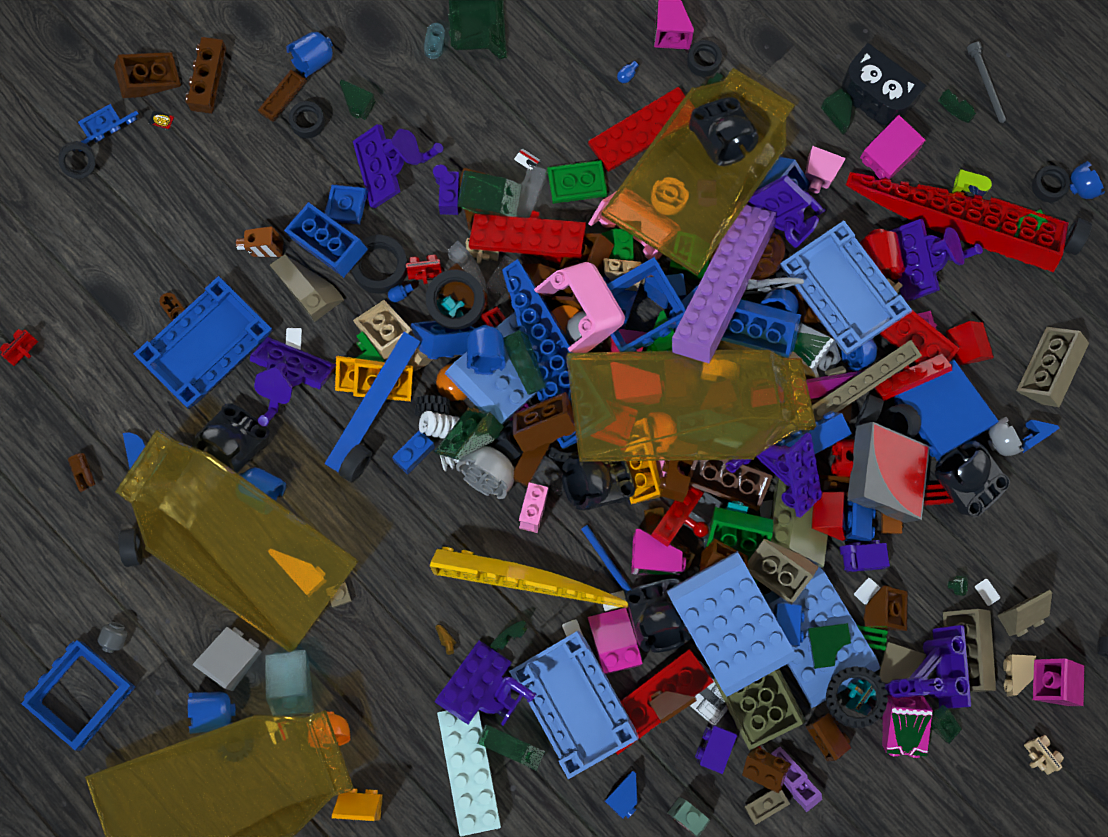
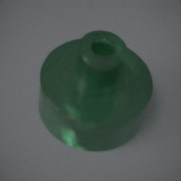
M956 576L954 581L948 582V588L953 589L955 595L965 596L968 590L967 577Z

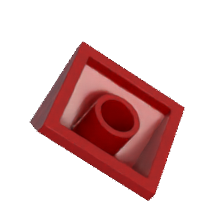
M968 321L946 331L948 339L960 348L954 355L958 366L994 358L983 322Z
M822 492L820 500L813 505L812 529L844 541L846 537L847 503L844 492Z

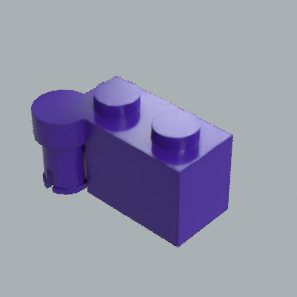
M436 165L433 168V175L436 183L440 185L439 212L444 215H458L459 172H449L446 166Z
M879 540L869 541L867 545L853 542L840 547V554L843 555L844 571L880 570L890 566L886 543H880Z

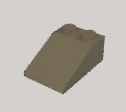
M764 539L749 559L747 569L752 577L788 603L793 604L815 575L818 566L803 555Z
M1048 590L1032 596L997 615L1009 636L1016 634L1017 637H1020L1029 632L1027 630L1028 627L1033 625L1036 628L1045 623L1044 619L1050 615L1052 592Z

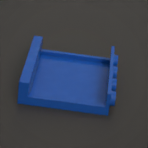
M955 360L949 362L952 365V371L894 397L895 405L908 404L918 412L921 427L917 437L920 441L930 446L929 454L935 457L937 461L946 453L982 432L989 431L992 426L999 422Z

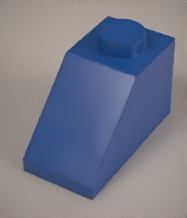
M631 771L604 800L622 819L625 816L629 818L636 811L634 806L637 804L636 773L634 771Z

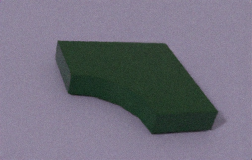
M848 623L807 629L814 669L835 666V658L838 651L843 646L851 644Z

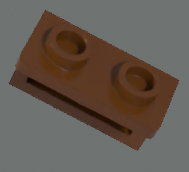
M755 747L747 755L742 776L779 793L782 790L786 773L791 768V764L782 758L766 752L764 749Z

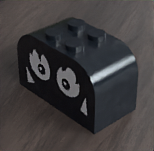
M867 43L851 61L842 81L841 89L845 98L855 108L861 109L869 118L876 120L878 123L888 126L898 115L904 118L918 102L927 85Z

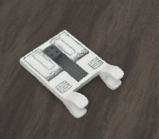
M699 661L703 668L706 670V672L709 674V676L712 678L714 676L713 673L701 661ZM715 682L695 696L697 701L690 705L713 725H716L728 710Z

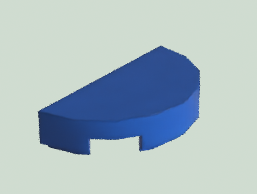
M123 433L129 468L132 471L139 468L140 464L147 456V447L138 435Z

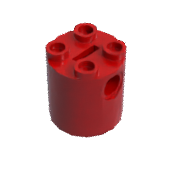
M884 229L871 231L861 240L860 245L886 279L891 278L895 280L901 278L905 267L902 261V252L897 233Z
M842 439L832 446V455H835V463H832L831 473L836 474L837 477H850L854 461L853 450L855 440Z

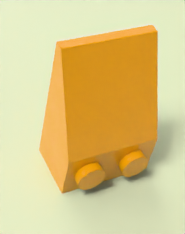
M345 788V792H339L332 818L366 821L380 820L382 795L378 794V790L366 789L365 793H357V789Z

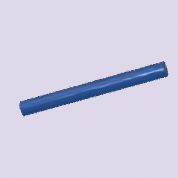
M584 526L581 530L626 594L631 590V587L589 526Z

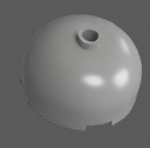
M475 446L468 449L456 465L457 471H462L465 475L463 479L470 486L484 495H497L498 499L506 497L515 481L513 478L514 467L510 460L498 450L488 446Z

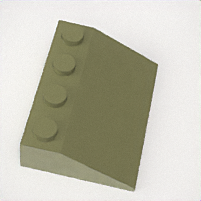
M778 479L774 488L770 519H773L771 542L801 554L818 567L823 568L828 535L812 529L813 506L799 518L796 516L794 508L784 504L781 495L789 487Z
M780 669L771 672L728 697L722 691L716 678L712 677L749 750L806 722Z

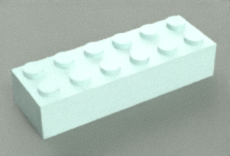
M448 711L437 712L460 836L501 828L479 711L469 725Z

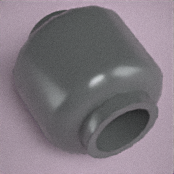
M110 622L102 627L97 641L102 646L103 651L113 653L123 648L128 633L124 625Z

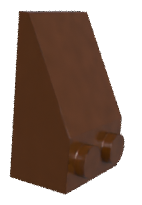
M172 52L120 54L117 56L114 69L122 98L143 97L181 86Z

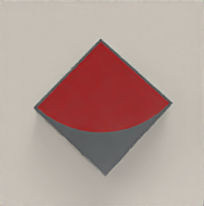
M875 422L856 426L853 450L854 461L850 474L847 500L866 508L876 509L884 515L904 523L922 520L930 446Z

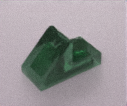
M944 705L933 712L931 729L946 743L950 744L962 730L950 710Z

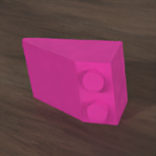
M626 608L588 617L599 664L605 675L642 665L638 645Z

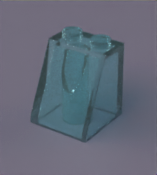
M306 650L266 655V700L273 717L314 712L310 664Z

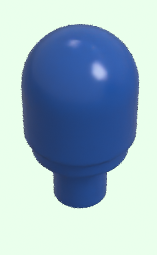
M633 61L630 65L623 66L617 74L618 81L628 83L634 77L635 69L639 66L638 63Z
M411 283L404 287L397 285L388 291V298L392 302H399L405 299L407 293L414 289Z

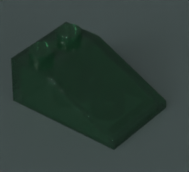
M465 170L463 171L457 206L477 214L516 217L522 185L507 178Z
M468 407L434 452L438 455L458 460L492 443L500 435L504 426L491 412Z

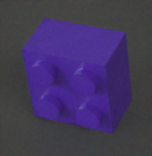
M710 724V727H706L702 735L704 739L703 746H698L696 751L697 763L723 774L737 735Z

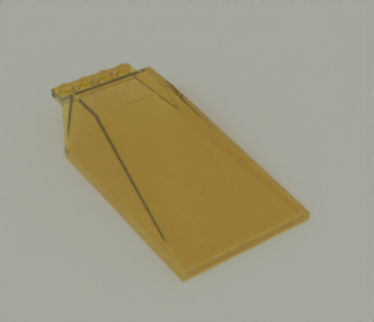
M735 68L731 70L724 81L697 88L692 87L606 205L601 215L698 276L787 146L786 119L795 105ZM733 97L740 102V107L758 131V143L750 153L746 151L742 144L741 149L745 153V158L732 165L719 166L709 158L695 133L689 129V120L693 109L716 100Z
M716 350L710 364L672 353V351L567 353L566 356L579 462L754 459L794 430H814L816 427L802 358H782L771 350Z
M160 429L154 432L115 491L132 504L146 546L145 550L291 654L358 563V560L214 456L198 448L176 441Z
M326 710L310 716L253 715L85 776L105 837H294L334 796L354 789Z

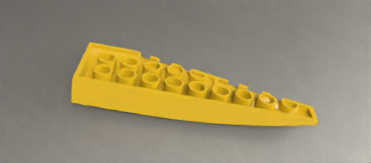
M442 547V549L436 550L430 563L434 575L622 608L628 607L627 601L571 578L518 563L473 555V552L462 550L459 553L453 552V548Z

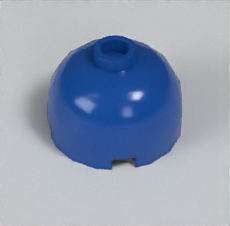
M1088 161L1075 168L1071 174L1072 184H1070V190L1074 195L1078 194L1083 199H1093L1105 193V191L1101 190L1104 187L1095 170L1091 171L1089 169L1091 164Z
M869 340L848 355L841 350L842 360L844 363L848 362L850 367L847 368L852 371L870 367L877 356V346L874 340Z

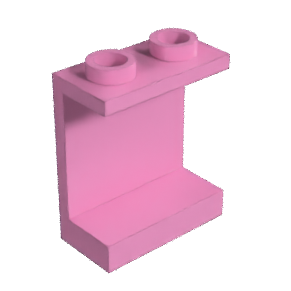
M529 482L519 521H521L519 529L538 533L548 497V487Z

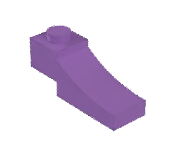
M779 747L771 754L791 764V768L786 773L784 784L793 795V798L808 812L822 800V793L809 781L808 776L792 758Z

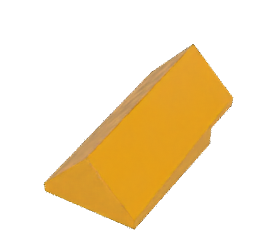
M336 356L335 391L353 392V396L365 397L385 362ZM406 366L387 399L411 401L413 366Z
M642 419L634 423L629 440L625 441L627 442L626 448L619 447L626 459L635 487V494L630 498L631 504L659 498L661 489L658 488L660 479L647 419Z

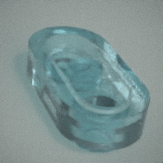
M433 23L427 28L424 52L430 59H436L442 54L445 29L439 23Z

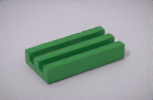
M857 625L860 631L882 635L881 637L863 635L866 640L881 642L880 645L868 643L871 649L886 650L887 630Z

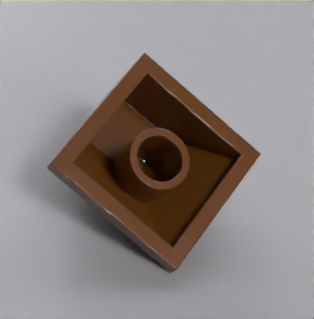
M882 586L865 606V627L907 631V591Z
M660 690L651 696L652 701L649 703L661 722L664 723L695 703L697 699L692 696L669 691L662 693Z

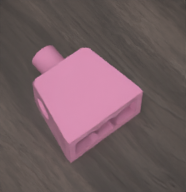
M812 146L805 172L806 178L811 183L809 191L819 193L821 187L828 189L841 169L845 158Z

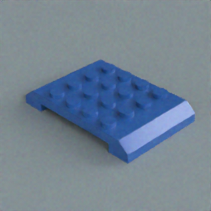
M218 276L205 288L204 293L156 337L142 345L134 355L189 409L196 405L269 336L272 328Z

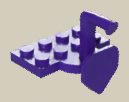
M378 124L353 141L364 186L368 190L367 197L370 207L377 208L401 192L396 175L401 171L404 161L413 165L425 163L438 153L443 152V146L440 143H435L430 150L421 153L419 152L416 138L410 131L398 129L392 139H386L383 126Z
M787 175L740 199L734 205L736 210L740 203L776 212L775 228L784 231L787 241L794 248H797L814 231L819 221L817 216L825 211L808 192L803 191ZM807 206H810L816 215L804 220L803 212Z
M922 219L890 230L897 233L905 271L902 273V277L898 279V282L903 285L900 288V292L906 302L940 291L936 272L941 270L948 260L953 261L957 265H963L964 259L976 254H982L983 252L980 244H975L974 247L962 251L959 236L950 227L946 228L943 240L936 236H927L924 220Z
M267 337L250 356L251 362L266 367L265 371L256 375L254 388L259 395L270 399L269 409L258 418V423L261 426L269 424V421L278 412L279 405L290 401L293 386L305 383L320 390L335 372L336 365Z
M479 640L438 695L435 703L467 725L470 724L480 710L485 713L499 714L504 718L501 723L504 726L522 698L525 697L529 703L535 698L536 692H532L512 677L506 676L502 678L512 662ZM511 689L520 694L516 701L511 698Z

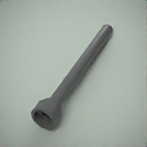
M974 42L968 45L966 49L968 54L975 59L999 122L1004 123L1006 117L981 56L983 48L980 42Z

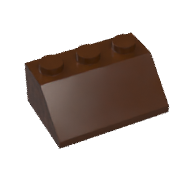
M566 392L513 414V436L523 453L535 450L541 445L552 443L560 437L569 436L577 431V420Z

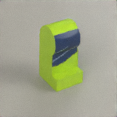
M960 169L956 175L952 192H961L963 190L972 192L974 195L984 196L991 188L992 183L986 176Z

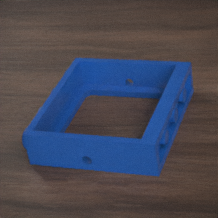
M655 257L608 283L607 286L612 295L615 296L652 275L675 311L676 317L629 344L624 341L617 329L610 336L623 358L634 355L643 346H650L654 343L655 339L669 335L671 330L678 327L686 311Z
M76 640L67 646V652L62 657L57 658L53 662V668L39 678V684L25 694V700L21 704L75 751H81L134 690L135 686L84 642ZM83 656L119 688L82 731L77 734L43 705L42 700L77 659Z

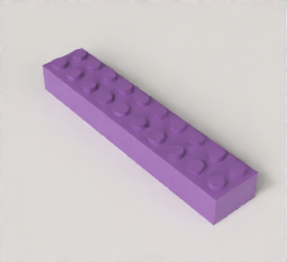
M740 203L672 337V353L710 364L748 285V281L751 279L773 234L776 212Z

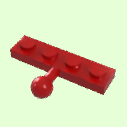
M940 354L913 367L907 365L902 369L903 371L892 375L874 387V390L885 401L952 371V365L943 354Z
M689 486L684 501H674L651 536L668 547L681 526L685 523L693 528L696 536L705 537L709 532L708 525L702 521L696 522L689 517L704 492Z

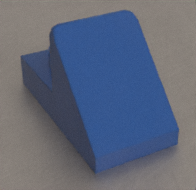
M1036 420L1028 421L1025 426L1031 434L1022 439L1024 442L1021 445L1024 449L1022 452H1026L1060 429L1059 426Z

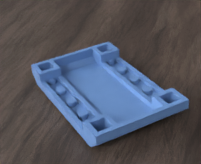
M842 221L781 263V267L788 278H801L804 280L803 284H796L794 286L846 355L912 312V309L903 297L898 295L857 241L855 234L845 221Z
M515 312L496 327L503 334L506 366L502 371L500 369L493 370L491 375L474 373V369L467 368L466 352L445 373L498 429L537 394V388L533 381L532 370L527 360Z
M738 551L667 590L673 605L726 697L798 658Z
M818 567L813 578L792 604L802 605L801 611L805 613L804 622L801 623V631L804 632V638L800 646L797 648L792 647L798 658L787 664L802 688V693L811 708L826 701V691L829 682L839 671L853 666L865 667L873 672L880 669L876 656L827 575ZM773 591L763 596L773 615L774 606L777 603L790 604ZM848 623L851 644L843 646L838 651L835 658V666L814 669L807 629ZM857 677L843 681L838 687L837 694L848 688L847 685L850 682L855 684L858 680L862 679Z
M579 631L509 671L515 680L532 692H536L535 698L529 704L558 755L559 763L568 779L639 739L632 721L587 641Z

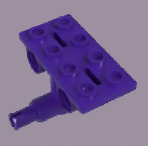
M772 420L765 428L759 429L745 440L735 451V456L726 462V469L734 473L741 465L748 464L754 457H757L789 487L781 495L782 501L788 507L794 508L796 516L801 518L822 497L811 433L804 434L792 447L770 444L772 437L781 430V425L778 421Z
M957 625L933 629V639L926 640L923 645V650L927 657L909 678L894 679L890 683H885L888 695H892L895 698L929 695L933 698H939L940 709L971 707L964 626ZM936 667L937 678L928 679V675Z

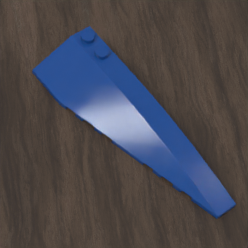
M518 259L502 269L511 296L512 307L517 317L516 321L520 328L527 360L532 370L538 399L540 402H543L566 392L577 420V431L569 436L557 439L564 449L602 431L616 422L617 419L579 355L569 352L568 348L572 346L570 340L542 295L535 292L536 286Z

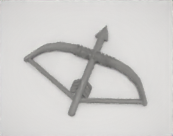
M791 277L768 278L758 281L749 279L745 290L759 289L757 291H745L743 295L768 294L777 288L803 284L804 280ZM788 283L774 288L767 287L773 284Z

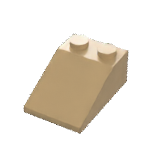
M385 300L353 320L385 362L404 331L415 337L412 329Z

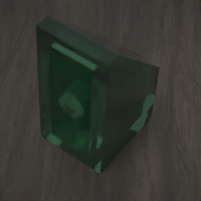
M341 79L340 85L349 113L357 119L362 118L366 120L376 102L374 94Z
M839 89L824 99L821 109L844 135L850 125L852 101L848 93Z

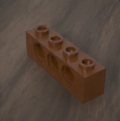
M201 37L200 43L197 44V59L193 61L194 72L193 76H190L189 79L190 90L189 93H186L185 101L191 111L212 114L226 46L221 39Z

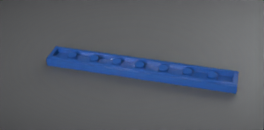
M405 331L403 332L326 460L325 465L339 472L340 466L347 454L355 445L360 444L421 343L420 340Z

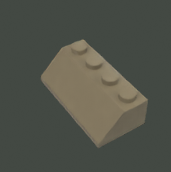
M1046 327L1017 388V392L1042 405L1060 407L1089 345L1081 331Z
M971 609L943 612L944 627L964 626L970 692L996 691L990 611Z

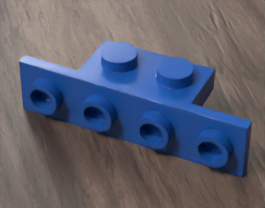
M111 104L78 121L88 137L81 142L87 144L92 140L95 143L105 138L103 134L109 131L112 134L120 130L121 127L119 125L125 122L128 125L136 121V116L139 115L138 112L135 111L119 119Z

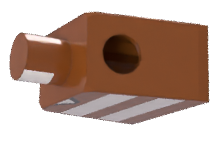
M273 227L245 230L244 238L236 240L237 249L246 250L253 257L283 256L284 239Z

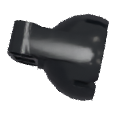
M728 97L693 109L691 113L689 129L695 133L709 158L719 166L732 165L745 158V153L741 149L742 144L746 151L750 153L758 143V131L750 122L736 98Z
M228 403L223 405L221 411L196 434L192 444L196 454H202L204 449L208 448L200 457V460L212 472L223 477H232L238 474L261 449L267 447L270 431L266 426H261L257 418L242 408Z
M968 441L962 445L968 456L959 447L946 453L937 462L935 475L936 479L957 505L959 513L978 517L1003 495L1010 485V480L1007 475L1003 474L982 444L976 441Z
M616 445L571 456L563 464L562 469L566 472L562 475L564 492L569 502L576 506L578 510L585 511L613 503H623L635 494L633 479L621 449Z
M666 579L633 588L626 593L625 599L628 603L636 641L643 651L648 652L650 649L654 653L670 651L685 644V640L689 641L692 638L667 593L668 589L680 583L677 579ZM639 599L637 603H632L633 600Z

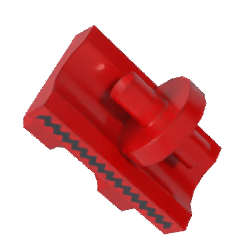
M428 255L426 257L427 261L420 262L419 258L410 257L409 263H406L408 280L423 279V283L428 284V278H434L442 273L440 259L438 260L436 255Z
M18 329L13 334L15 340L11 344L4 343L0 347L2 352L0 355L13 366L24 356L30 359L32 356L28 352L38 342L26 330Z

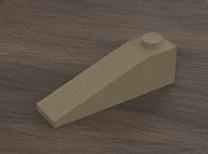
M284 254L270 264V267L314 322L344 301V298L331 283Z

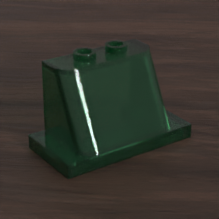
M449 0L448 18L450 21L449 35L451 46L455 50L489 49L499 59L507 58L503 0Z

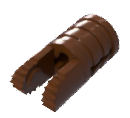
M85 453L69 457L67 460L70 463L69 465L79 491H85L87 489L86 484L90 487L94 486L95 481Z

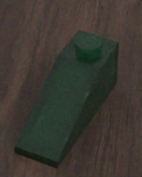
M519 330L504 337L508 356L527 394L530 395L546 388L528 335Z
M486 724L477 742L481 746L536 771L545 751Z

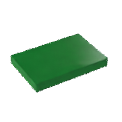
M602 160L547 167L553 204L607 197Z

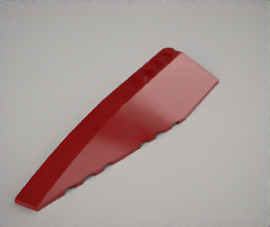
M850 172L847 179V187L911 221L922 219L924 220L925 227L942 234L945 233L946 228L950 227L957 232L961 241L972 245L980 244L982 248L990 252H996L1008 258H1013L1051 272L1055 271L1063 256L1068 222L997 198L986 200L982 199L980 195L969 197L965 196L964 192L958 191L952 194L947 189L917 184V187L909 186L908 182L903 181L897 184L892 183L890 179L875 180L874 176ZM1034 214L1047 219L1048 223H1042L1039 230L1034 231L1038 225L1037 220L1033 217L1024 216ZM1021 217H1024V219H1023V221H1022V223H1021V225H1020V230H1021V231H1020L1018 237L1016 238V237H1014V235H1015V233H1016V231H1017V229H1018V227H1017L1016 224L1018 223V221H1019V219H1020ZM1002 226L999 232L996 231L997 227Z

